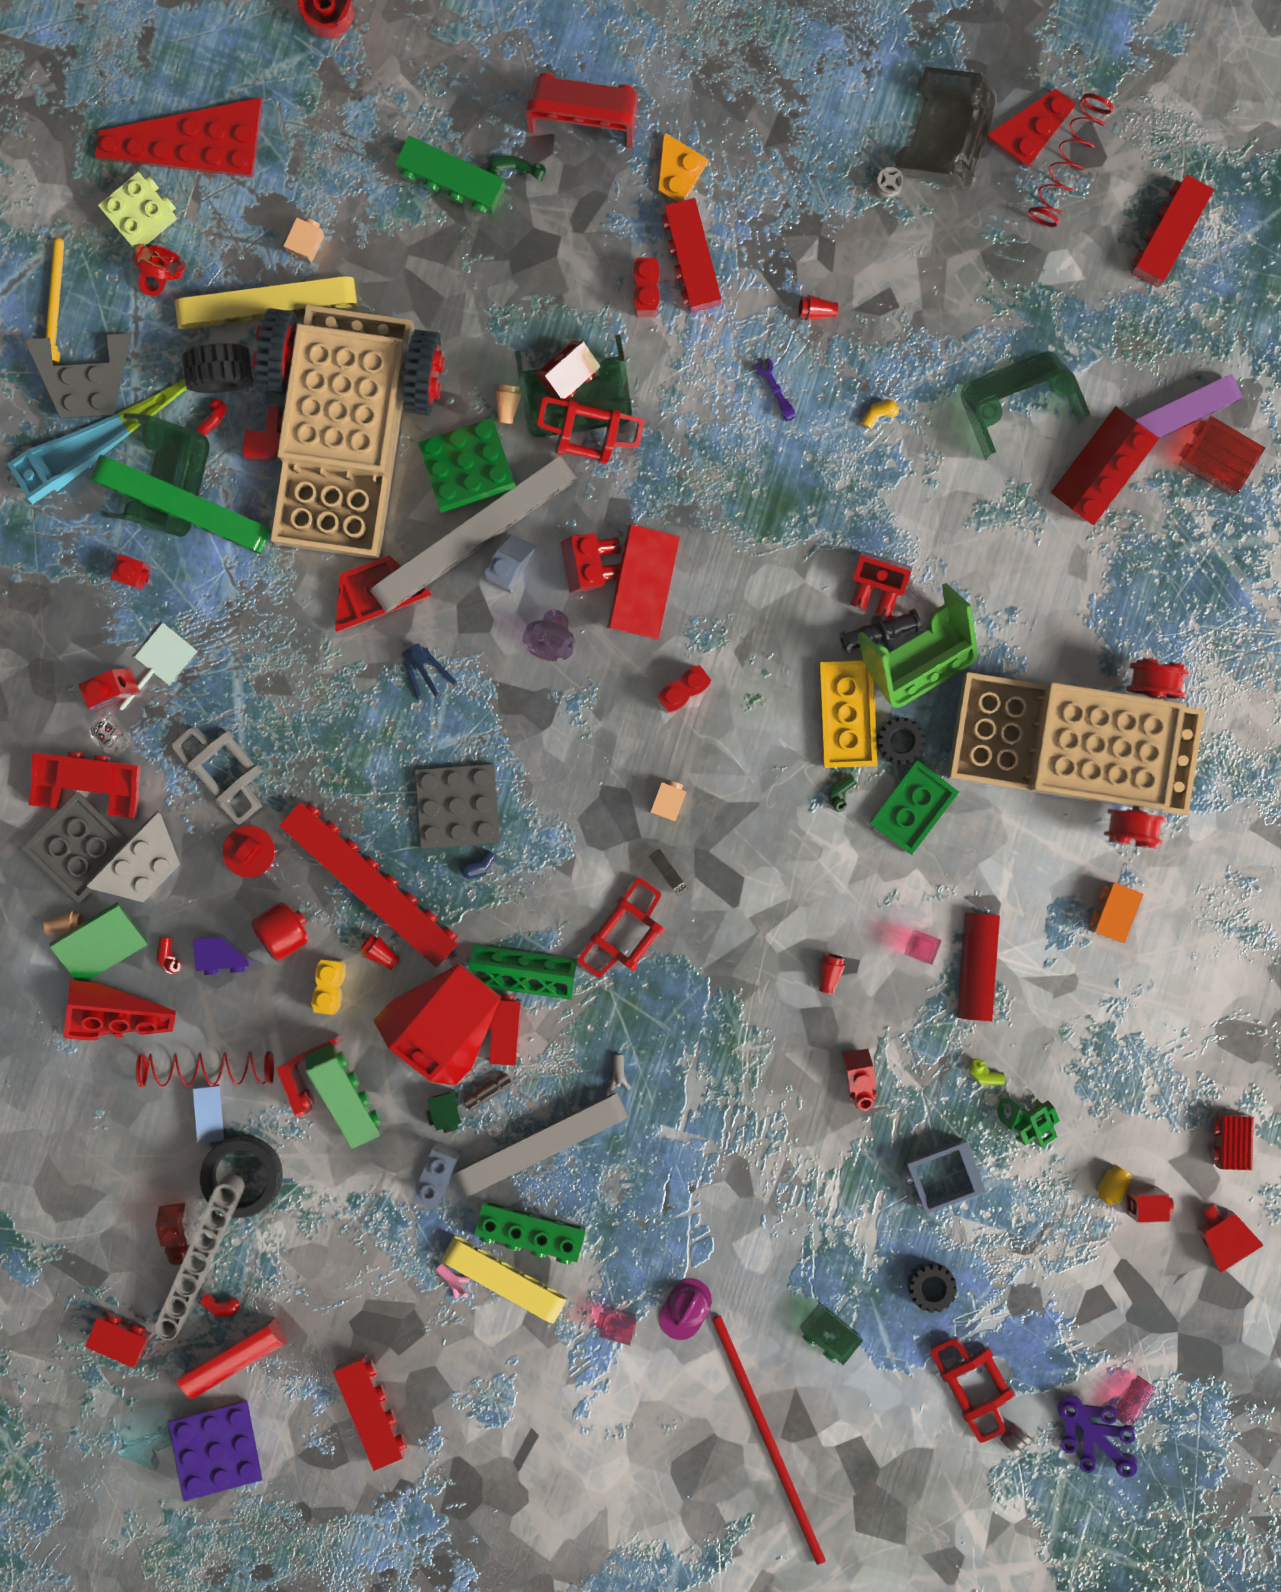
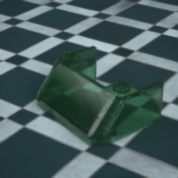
M618 334L615 335L618 356L604 359L599 364L601 366L598 369L599 376L593 377L587 383H582L575 389L576 393L569 399L577 401V404L607 411L615 409L619 410L621 414L632 416L621 336ZM520 350L515 351L529 433L535 437L560 435L536 425L541 398L551 397L534 374L538 370L524 371ZM548 403L545 408L543 422L546 425L561 429L566 406ZM575 415L571 433L607 427L608 422ZM620 418L619 425L625 424L629 420Z
M1046 351L969 381L964 385L960 398L985 461L991 459L996 453L987 428L998 423L1002 417V407L999 402L1001 398L1047 381L1055 395L1059 397L1067 396L1078 424L1083 423L1091 415L1075 375L1057 354Z
M124 413L123 418L144 425L142 432L143 444L146 448L156 452L150 475L198 496L210 449L207 437L201 433L151 415ZM135 500L126 504L123 514L100 512L101 517L171 536L183 537L191 528V524Z

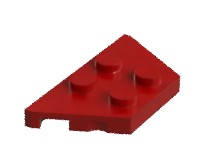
M388 555L341 573L339 577L335 630L337 633L432 597L431 593L427 588H423L386 613L370 590L401 567L399 563Z

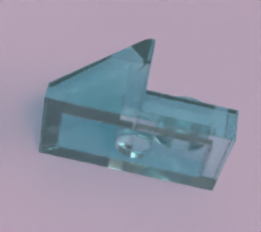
M167 1426L123 1444L118 1450L119 1455L150 1470H156L160 1463L154 1448L156 1451H159L171 1445L169 1427Z

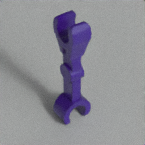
M766 358L769 369L762 371L759 364L756 363V372L759 376L767 378L774 396L778 399L780 411L785 421L789 422L795 418L796 413L788 400L783 397L779 384L776 383L771 374L773 372V362Z

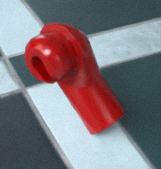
M209 1293L199 1302L216 1317H232L237 1313L236 1310L240 1308V1302L234 1297H230L227 1302H219Z

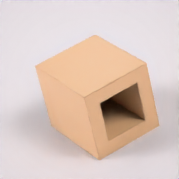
M296 218L284 244L287 253L312 263L324 237L323 231L319 228L320 224L309 218H305V220Z
M668 780L667 784L661 783L650 813L675 822L686 795V791L682 790L683 785Z

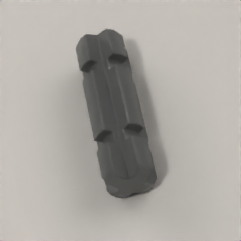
M507 1073L502 1074L496 1078V1081L493 1080L477 1090L475 1095L471 1094L465 1098L464 1103L468 1110H475L480 1106V1103H486L501 1093L502 1089L506 1090L513 1084Z

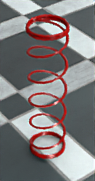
M1094 93L1083 95L1080 105L1088 117H1078L1071 120L1070 129L1077 139L1065 140L1059 145L1062 156L1068 162H1055L1049 166V174L1057 184H1045L1039 187L1038 195L1046 206L1031 207L1028 210L1029 216L1042 225L1058 227L1060 223L1056 215L1045 209L1055 211L1061 215L1064 212L1050 206L1042 198L1041 189L1047 186H1056L1072 193L1075 192L1072 188L1064 186L1056 180L1051 173L1052 166L1055 164H1068L1080 170H1085L1083 166L1073 163L1064 155L1061 148L1065 142L1072 141L1081 142L1091 148L1096 147L1094 144L1082 140L1072 129L1073 122L1079 119H1088L1099 125L1106 126L1105 122L1090 116L1085 111L1083 104L1101 114H1111L1114 110L1113 104L1100 95ZM1086 98L1096 99L1107 105L1110 110L1096 107L1088 102ZM1033 212H1038L1043 215H1046L1052 220H1054L1056 223L1043 220L1036 216Z
M249 1051L243 1077L239 1083H236L230 1071L227 1053L224 1052L218 1078L215 1083H210L205 1072L202 1053L200 1052L193 1079L189 1084H186L180 1073L177 1054L174 1053L168 1080L165 1084H160L155 1074L152 1054H149L147 1062L146 1055L140 1053L136 1061V1080L139 1087H145L151 1063L152 1073L157 1084L165 1087L171 1079L176 1063L181 1082L185 1086H190L196 1078L201 1062L202 1071L207 1083L214 1086L221 1077L224 1062L226 1061L227 1070L232 1082L235 1085H240L246 1076L249 1060H251L256 1080L261 1085L265 1083L271 1085L274 1079V1057L272 1051H266L264 1057L265 1081L260 1082L256 1074L252 1052ZM141 1064H142V1066H143V1075H142V1077H141Z

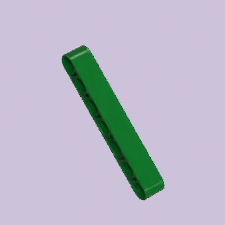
M99 455L89 480L259 554H262L271 532L270 528L104 455Z

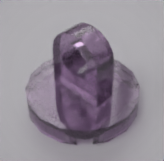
M555 609L547 611L542 620L531 622L525 628L522 640L528 646L527 650L531 654L547 661H557V658L568 659L573 654L576 643L574 635L568 630L569 620L567 616L560 610Z

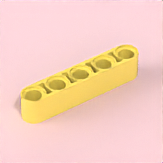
M453 1236L441 1258V1261L449 1267L550 1323L555 1322L567 1301V1298L561 1293L461 1237Z

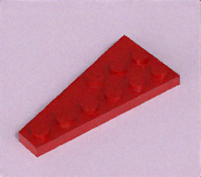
M256 98L98 131L95 157L98 160L253 178L263 100L262 98Z

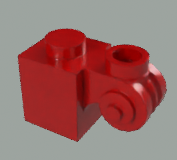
M869 1049L844 1052L842 1055L845 1076L849 1090L852 1092L849 1095L850 1101H852L856 1109L859 1108L867 1111L874 1106L875 1097L877 1096L876 1090H873V1088H876V1080Z

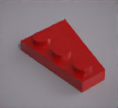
M1055 88L988 133L986 138L1028 169L1075 108L1076 103Z

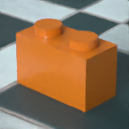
M1109 882L1107 886L1104 885L1099 894V900L1101 901L1098 911H1093L1089 921V925H1092L1090 931L1114 941L1125 943L1144 894L1115 882Z

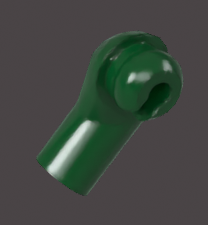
M848 774L830 788L829 805L836 812H842L846 809V792L857 785L851 774Z

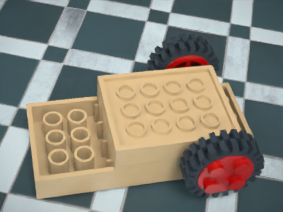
M306 305L303 325H297L294 311L273 308L266 310L264 320L257 327L256 340L258 341V351H254L252 358V367L257 370L256 384L261 392L285 395L287 392L278 458L283 463L271 541L274 544L376 560L380 559L402 408H404L405 413L429 416L434 404V398L439 399L441 383H439L438 376L439 372L443 373L445 357H442L443 352L440 349V333L414 330L412 320Z

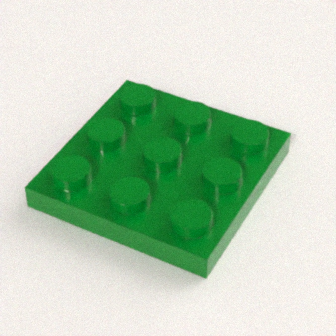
M493 417L418 442L441 513L516 488Z

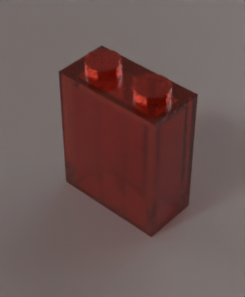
M1209 416L1204 421L1200 420L1192 432L1195 437L1191 444L1187 442L1179 453L1182 459L1178 465L1233 497L1242 489L1265 447L1215 417Z

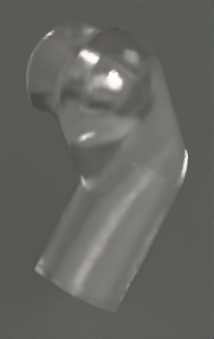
M496 1095L486 1102L492 1112V1117L486 1130L492 1137L499 1136L505 1131L509 1118L507 1111Z

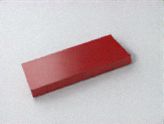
M633 524L628 525L607 628L659 640L680 540L679 536Z

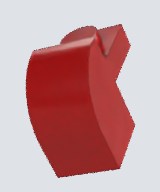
M268 405L266 432L245 430L243 457L247 461L269 462L278 459L284 418L283 411L279 406Z

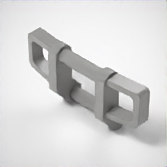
M197 727L189 728L172 744L173 750L184 762L190 773L194 772L216 798L215 802L236 824L244 823L261 808L260 801L248 784L263 772L262 768L251 761L235 742V736L230 731H227L211 742ZM191 735H194L206 747L193 760L182 748V743ZM224 746L227 747L247 771L225 791L220 788L202 766ZM241 790L252 804L251 809L243 816H240L228 803Z

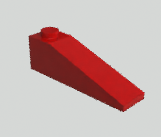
M70 980L63 1038L92 1041L99 1040L100 1035L113 1034L115 1038L124 1037V1033L137 1032L141 1035L173 1032L176 1011L100 983Z

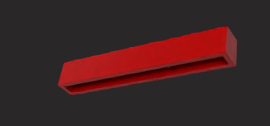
M300 802L279 826L433 966L439 967L460 944L456 940L458 935L448 926L442 928L436 922L439 918L428 908L425 911L417 905L419 900L410 891L407 890L404 893L397 887L399 881L390 873L384 875L377 868L380 864L370 855L365 858L358 852L361 847L350 837L345 840L339 834L341 829L331 820L325 822L319 816L321 811L311 802L308 804Z

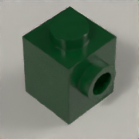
M455 1090L429 1097L427 1100L429 1110H426V1115L430 1126L434 1125L436 1131L443 1129L444 1133L459 1129L458 1124L463 1122V1116Z

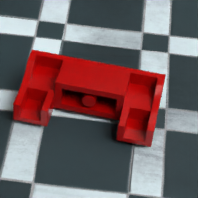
M33 752L28 805L59 809L61 788L110 794L107 815L137 819L141 766L110 762V757L94 755V760L84 759V753L68 752L66 757Z

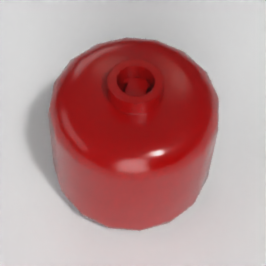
M284 902L275 904L251 922V927L257 938L275 961L284 960L306 945L309 940V935L304 927L307 923L299 910L294 912Z

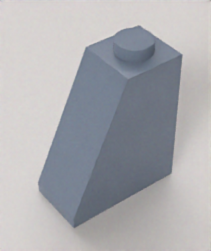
M512 535L493 556L484 573L487 580L512 593L536 546Z

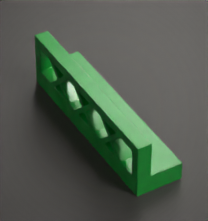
M473 944L468 970L472 974H474V971L485 972L488 977L477 978L492 989L572 1000L577 959ZM507 975L515 980L512 982L504 981L501 977ZM530 979L538 980L541 984L530 985L527 981ZM553 984H568V989H558Z

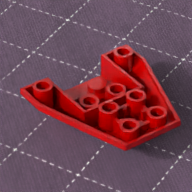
M458 964L391 1000L373 1021L388 1049L428 1081L456 1086L472 1069L501 996L464 966Z

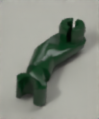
M493 156L489 159V165L487 166V171L497 176L500 175L501 169H515L521 173H529L541 182H543L546 174V168L543 164L534 163L531 165L529 161L516 156Z

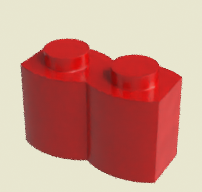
M656 257L637 258L634 263L633 278L635 290L633 299L634 311L637 317H656L659 312L660 294L658 285L660 269Z
M701 665L691 667L681 676L679 681L665 686L659 693L658 700L668 714L677 712L687 704L689 698L702 694L709 687L711 679Z

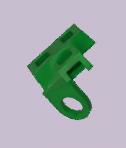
M1012 1098L1001 1100L998 1106L999 1120L1010 1130L1019 1133L1015 1137L1018 1142L1026 1146L1034 1140L1038 1146L1043 1148L1057 1138L1054 1125L1060 1120L1055 1107L1049 1100L1043 1104L1038 1099L1035 1100L1036 1107L1030 1111ZM1009 1103L1011 1115L1006 1118L1004 1108ZM1044 1133H1047L1048 1136H1046L1044 1139H1042V1136H1041V1135H1043Z

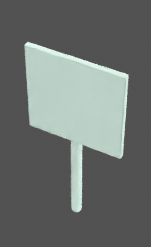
M164 623L160 625L135 656L137 660L150 669L137 684L139 690L153 673L170 685L197 652L195 648ZM134 696L125 699L119 706V709L124 710Z

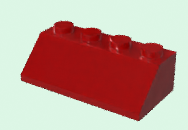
M1115 406L1051 493L1094 526L1160 438Z

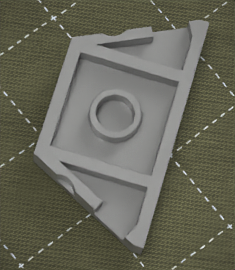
M158 810L86 883L89 889L144 902L180 865L161 813Z

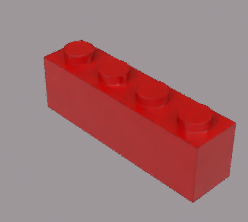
M1187 174L1181 182L1175 181L1169 192V195L1173 197L1169 204L1164 203L1156 216L1160 221L1156 228L1150 227L1144 238L1148 243L1144 250L1139 249L1131 262L1135 265L1131 272L1132 274L1158 288L1164 283L1214 191L1213 188Z
M692 198L665 205V214L661 215V221L664 231L669 230L671 240H667L670 255H675L678 265L674 266L677 281L682 280L684 290L680 291L684 307L689 306L690 313L721 306L722 299L696 199Z
M366 1354L336 1366L333 1371L373 1471L402 1460L406 1453L405 1449L408 1448L407 1442L402 1433L398 1434L395 1426L397 1424L396 1415L393 1409L389 1410L385 1402L387 1394L382 1384L378 1385L375 1378L377 1369L373 1360H368Z

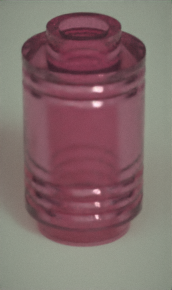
M1138 1375L1135 1379L1132 1378L1114 1406L1118 1412L1117 1420L1125 1425H1129L1130 1422L1135 1425L1155 1395L1153 1391L1156 1387Z

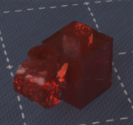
M186 1203L159 1206L155 1224L160 1246L166 1247L165 1254H167L169 1263L176 1266L183 1263L190 1247L188 1236L191 1223Z

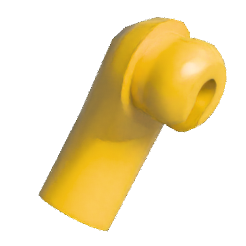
M889 399L873 403L861 424L872 430L879 417L886 415L891 418L896 417L899 413V407L893 400Z

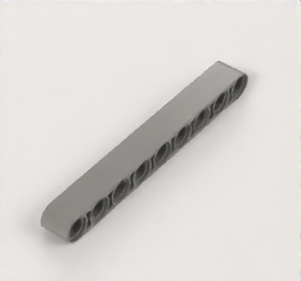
M562 456L554 459L517 485L516 488L504 494L380 581L370 590L386 613L393 610L564 490L577 479L576 475Z

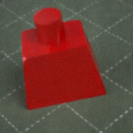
M1214 1203L1205 1206L1201 1210L1207 1223L1201 1226L1198 1232L1212 1265L1220 1273L1264 1246L1231 1210H1226L1221 1214Z

